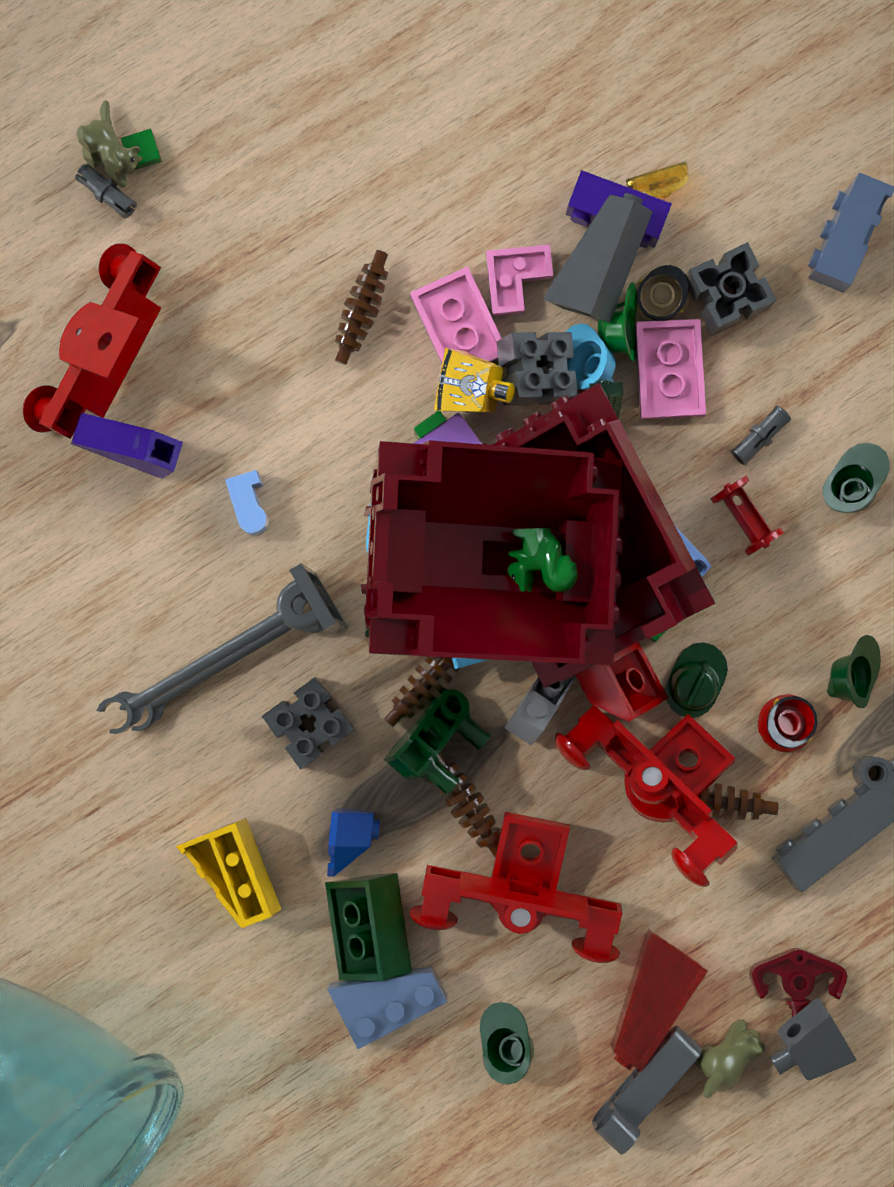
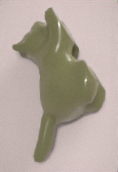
M105 100L100 107L101 120H93L88 125L80 126L77 129L76 135L78 142L83 146L82 154L85 161L93 168L103 163L104 169L117 185L124 188L128 184L125 174H133L138 162L143 158L137 156L140 147L125 148L118 141L112 127L110 105Z
M738 1019L733 1022L724 1040L719 1045L710 1046L707 1044L702 1046V1052L695 1061V1065L702 1069L708 1078L703 1090L705 1098H710L716 1091L725 1092L732 1089L739 1082L743 1069L765 1051V1045L761 1042L760 1034L755 1030H746L747 1025L744 1020Z

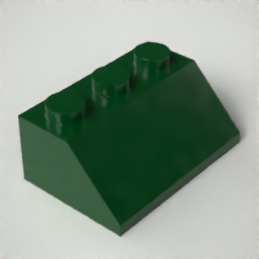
M374 874L325 882L339 981H385L411 973L412 968L398 874Z

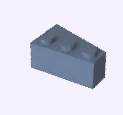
M859 172L844 192L839 190L831 208L836 210L833 220L827 219L820 234V238L824 239L821 249L815 248L809 260L808 267L812 268L808 279L842 293L851 286L869 247L867 245L875 226L878 227L882 219L880 213L884 203L894 193V186Z
M432 966L412 969L411 973L385 981L332 982L327 989L357 1049L447 1003V994Z

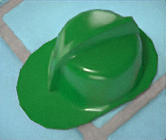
M634 282L629 284L625 302L617 304L610 323L598 321V335L612 353L628 354L632 362L636 360L635 323L637 290Z

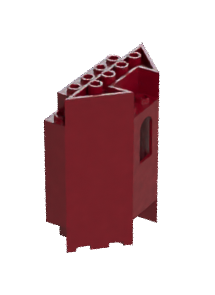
M600 383L572 399L567 395L550 404L552 410L543 416L540 411L530 415L523 420L525 426L517 431L511 427L495 436L497 442L492 445L594 453V457L623 460L621 500L624 503L625 514L623 521L620 522L619 534L623 539V551L621 556H618V570L621 571L622 581L616 596V604L620 607V618L618 624H615L614 654L645 638L649 639L678 625L684 619L716 604ZM483 541L482 574L509 576V565L518 562L517 558L509 556V552L522 549V543ZM535 571V576L539 575L542 571ZM531 662L544 688L558 681L562 682L594 665Z
M428 440L423 444L380 441L377 469L373 471L370 486L371 505L366 506L364 516L370 517L367 583L361 584V592L366 594L364 616L366 628H369V654L613 665L615 624H618L620 618V607L616 604V596L622 581L621 571L618 570V556H621L623 551V539L619 534L620 522L623 521L625 514L624 503L621 500L623 460L594 457V453L433 440ZM551 528L552 534L561 544L563 556L569 555L572 562L576 563L578 579L570 590L563 593L553 592L543 582L541 572L534 577L533 590L531 592L528 590L521 592L519 585L510 576L482 574L483 541L522 543V539L513 535V529Z

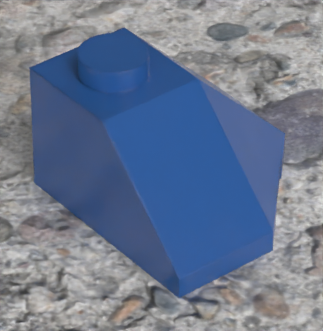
M336 808L332 811L328 855L331 859L330 863H328L327 876H336L371 846L372 839L378 840L380 820L374 819L375 812Z

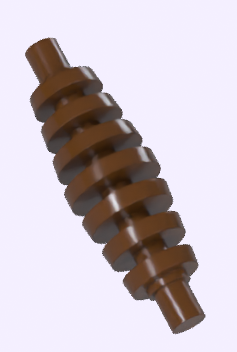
M376 250L372 263L363 265L361 271L367 274V276L358 275L355 280L362 288L352 286L349 292L357 299L347 297L344 305L353 311L342 310L341 318L349 322V324L339 323L338 330L345 335H336L335 343L339 345L335 361L340 364L347 365L351 353L360 350L362 344L357 342L356 339L365 340L368 335L361 327L371 329L374 324L365 315L373 318L378 316L379 310L370 304L381 305L382 297L374 292L384 293L385 285L379 281L387 280L388 272L384 268L388 254L384 251Z
M431 657L426 658L424 661L432 667L428 672L420 665L415 668L423 678L418 682L410 675L407 680L414 687L409 691L403 685L399 691L404 695V698L400 700L395 696L392 699L395 705L384 718L392 727L403 717L407 716L411 719L415 715L410 710L414 705L419 710L425 707L419 701L422 696H425L430 702L435 699L428 691L432 686L439 693L445 689L437 682L439 678L442 677L446 682L450 683L453 678L446 671L449 668L453 669L456 673L460 670V668H454L452 658L440 657L441 659L437 663Z
M439 753L437 761L455 777L460 779L451 791V794L445 799L447 807L457 804L450 813L454 818L463 816L458 822L462 828L473 825L467 831L469 836L475 838L480 835L476 840V844L480 848L488 847L495 857L501 831L499 827L491 829L496 822L493 815L483 818L490 811L487 803L479 805L484 800L481 792H477L469 796L476 789L474 784L469 782L462 786L461 784L467 780V776L463 772L455 775L454 773L459 767L455 763H447L441 753Z
M718 783L714 784L713 794H708V788L698 797L708 807H711L712 818L715 820L719 819L720 809H724V820H732L733 810L738 811V820H745L747 812H751V820H758L759 815L778 814L779 803L764 801V799H761V793L754 792L753 798L748 799V790L741 789L739 797H735V787L728 786L726 796H722V784Z

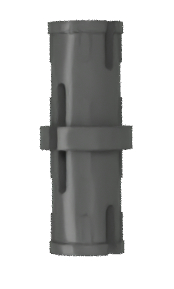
M88 163L83 164L77 172L79 174L75 175V179L93 192L96 200L109 205L124 219L132 215L135 211L133 208H136L137 203L118 189L115 181L106 179Z
M776 405L758 425L754 424L749 429L750 433L731 450L732 455L741 464L746 466L764 446L768 447L772 443V438L791 421V417L784 409Z

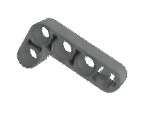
M678 1025L672 1027L595 1114L592 1120L595 1132L619 1154L626 1153L640 1135L638 1126L694 1064L702 1052V1047Z

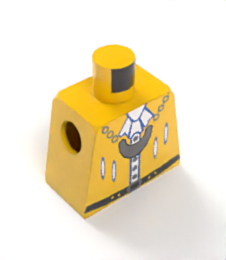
M445 348L434 410L494 413L497 401L506 403L512 401L515 394V386L513 383L502 381L503 367L462 350Z

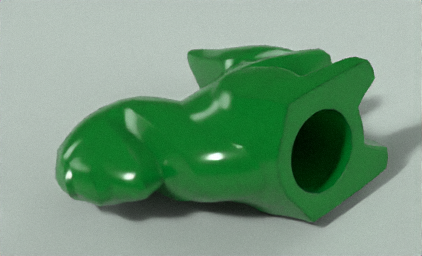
M551 528L513 529V535L522 539V549L509 552V556L517 558L518 562L509 565L508 573L519 585L521 592L526 590L531 592L533 590L535 571H542L543 582L553 592L563 593L575 585L578 579L576 563L572 562L569 555L563 556L561 544L552 534Z

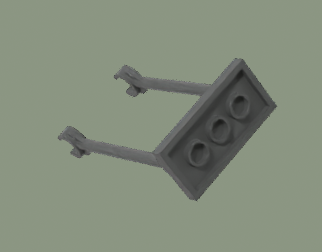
M302 563L293 567L289 571L295 580L281 590L277 598L276 613L143 692H120L101 702L96 711L105 712L108 705L118 702L121 703L119 709L127 710L128 713L126 723L121 728L110 729L109 733L119 734L131 727L132 731L147 729L162 717L167 703L292 629L301 630L305 633H318L326 630L338 634L348 628L317 574ZM309 603L312 609L304 613V607ZM147 706L149 713L146 722L140 726H133L142 719L143 712Z

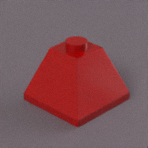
M639 642L615 653L613 665L594 664L592 667L576 674L581 688L591 704L628 722L668 699Z

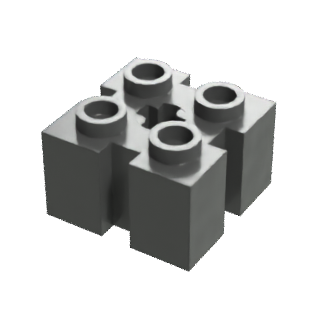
M748 242L724 253L718 263L719 265L716 266L714 260L711 259L689 269L686 275L689 281V291L694 301L702 299L705 304L701 316L711 336L735 326L741 318L740 314L743 313L745 319L748 320L769 310L776 301L766 278L757 280L754 274L759 267V263ZM725 285H727L728 289L733 287L735 290L734 294L727 293L724 290Z
M512 332L497 341L499 366L507 368V377L503 378L502 381L513 383L515 386V394L510 403L502 402L503 405H527L535 400H538V405L551 404L568 395L572 399L578 395L575 371H568L567 361L574 358L571 332H547L539 338L536 337V332Z
M314 677L294 692L298 700L293 704L289 705L287 701H281L262 715V718L276 737H281L285 734L291 744L285 749L300 770L324 754L320 746L326 741H329L334 746L356 730L341 709L333 712L327 705L333 698L317 677ZM306 714L308 717L314 715L317 719L314 723L316 729L313 732H310L309 729L304 730L301 726L304 723L302 718Z

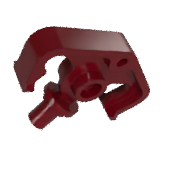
M797 947L755 963L749 972L753 987L760 999L765 998L769 986L763 982V975L766 972H771L781 976L784 991L792 997L786 999V1004L792 1009V1017L811 1003L805 997L813 991L816 976L827 972L832 973L834 980L828 985V993L839 1000L848 977L846 970L837 963Z

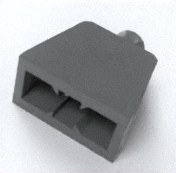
M819 997L778 1029V1034L786 1047L770 1056L780 1075L798 1065L806 1080H813L857 1061Z

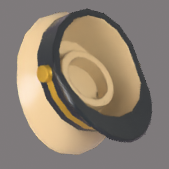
M663 265L650 270L641 276L636 284L637 313L644 321L677 320L688 307L690 300L689 281L686 274L676 266Z

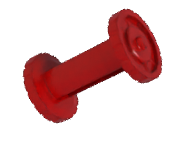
M747 475L732 484L727 483L724 485V489L711 497L710 500L713 504L723 500L751 542V545L745 550V553L749 556L762 547L766 549L771 546L770 542L781 536L784 531L781 527L771 531L743 489L750 481ZM734 496H738L742 502L741 505H736L734 503Z

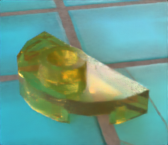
M680 162L628 178L626 185L631 189L653 197H668L672 192L686 184L689 178L687 162Z

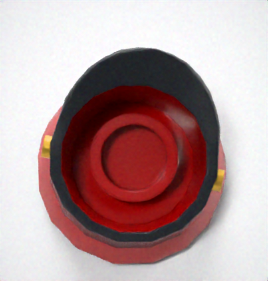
M792 694L779 695L769 700L761 709L758 717V731L763 741L772 749L780 752H793L803 748L812 740L811 737L815 733L818 723L817 714L813 706L804 698Z

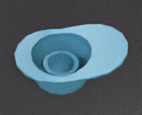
M580 323L571 326L565 332L572 333L574 358L567 361L568 371H575L577 389L585 390L598 383L601 386L605 384L613 385L614 379L612 375L616 367L614 354L589 325Z

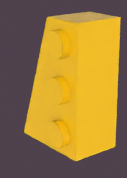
M247 818L176 846L180 853L185 854L195 866L196 872L201 879L204 878L215 891L217 899L241 928L268 919L282 910Z

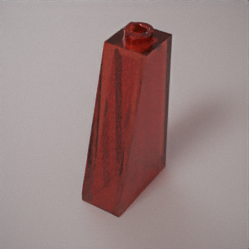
M650 929L645 934L610 1045L616 1054L614 1059L628 1070H631L633 1066L640 1071L643 1070L708 972L703 965Z

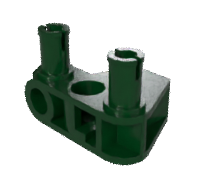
M445 688L430 703L421 717L401 736L383 760L406 780L409 781L425 776L443 794L447 795L454 789L460 779L455 777L437 761L439 759L437 757L455 732L461 734L477 750L486 744L491 734L470 717L471 709L469 708L466 696L458 690H448Z

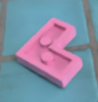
M550 244L486 251L492 317L524 314L522 282L553 279Z

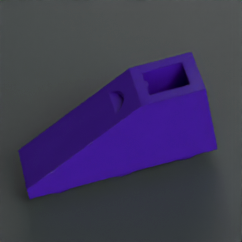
M81 413L71 444L163 479L174 472L183 442L154 430Z

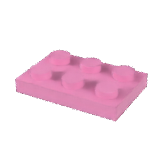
M468 266L410 292L411 300L441 364L445 348L462 350L489 362L498 360L497 341L502 338Z
M701 320L636 322L635 338L640 420L704 417L706 415Z

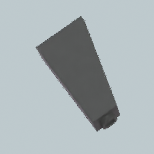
M624 193L623 198L609 195L546 292L544 300L562 309L610 323L653 212L641 205L643 199L629 193Z

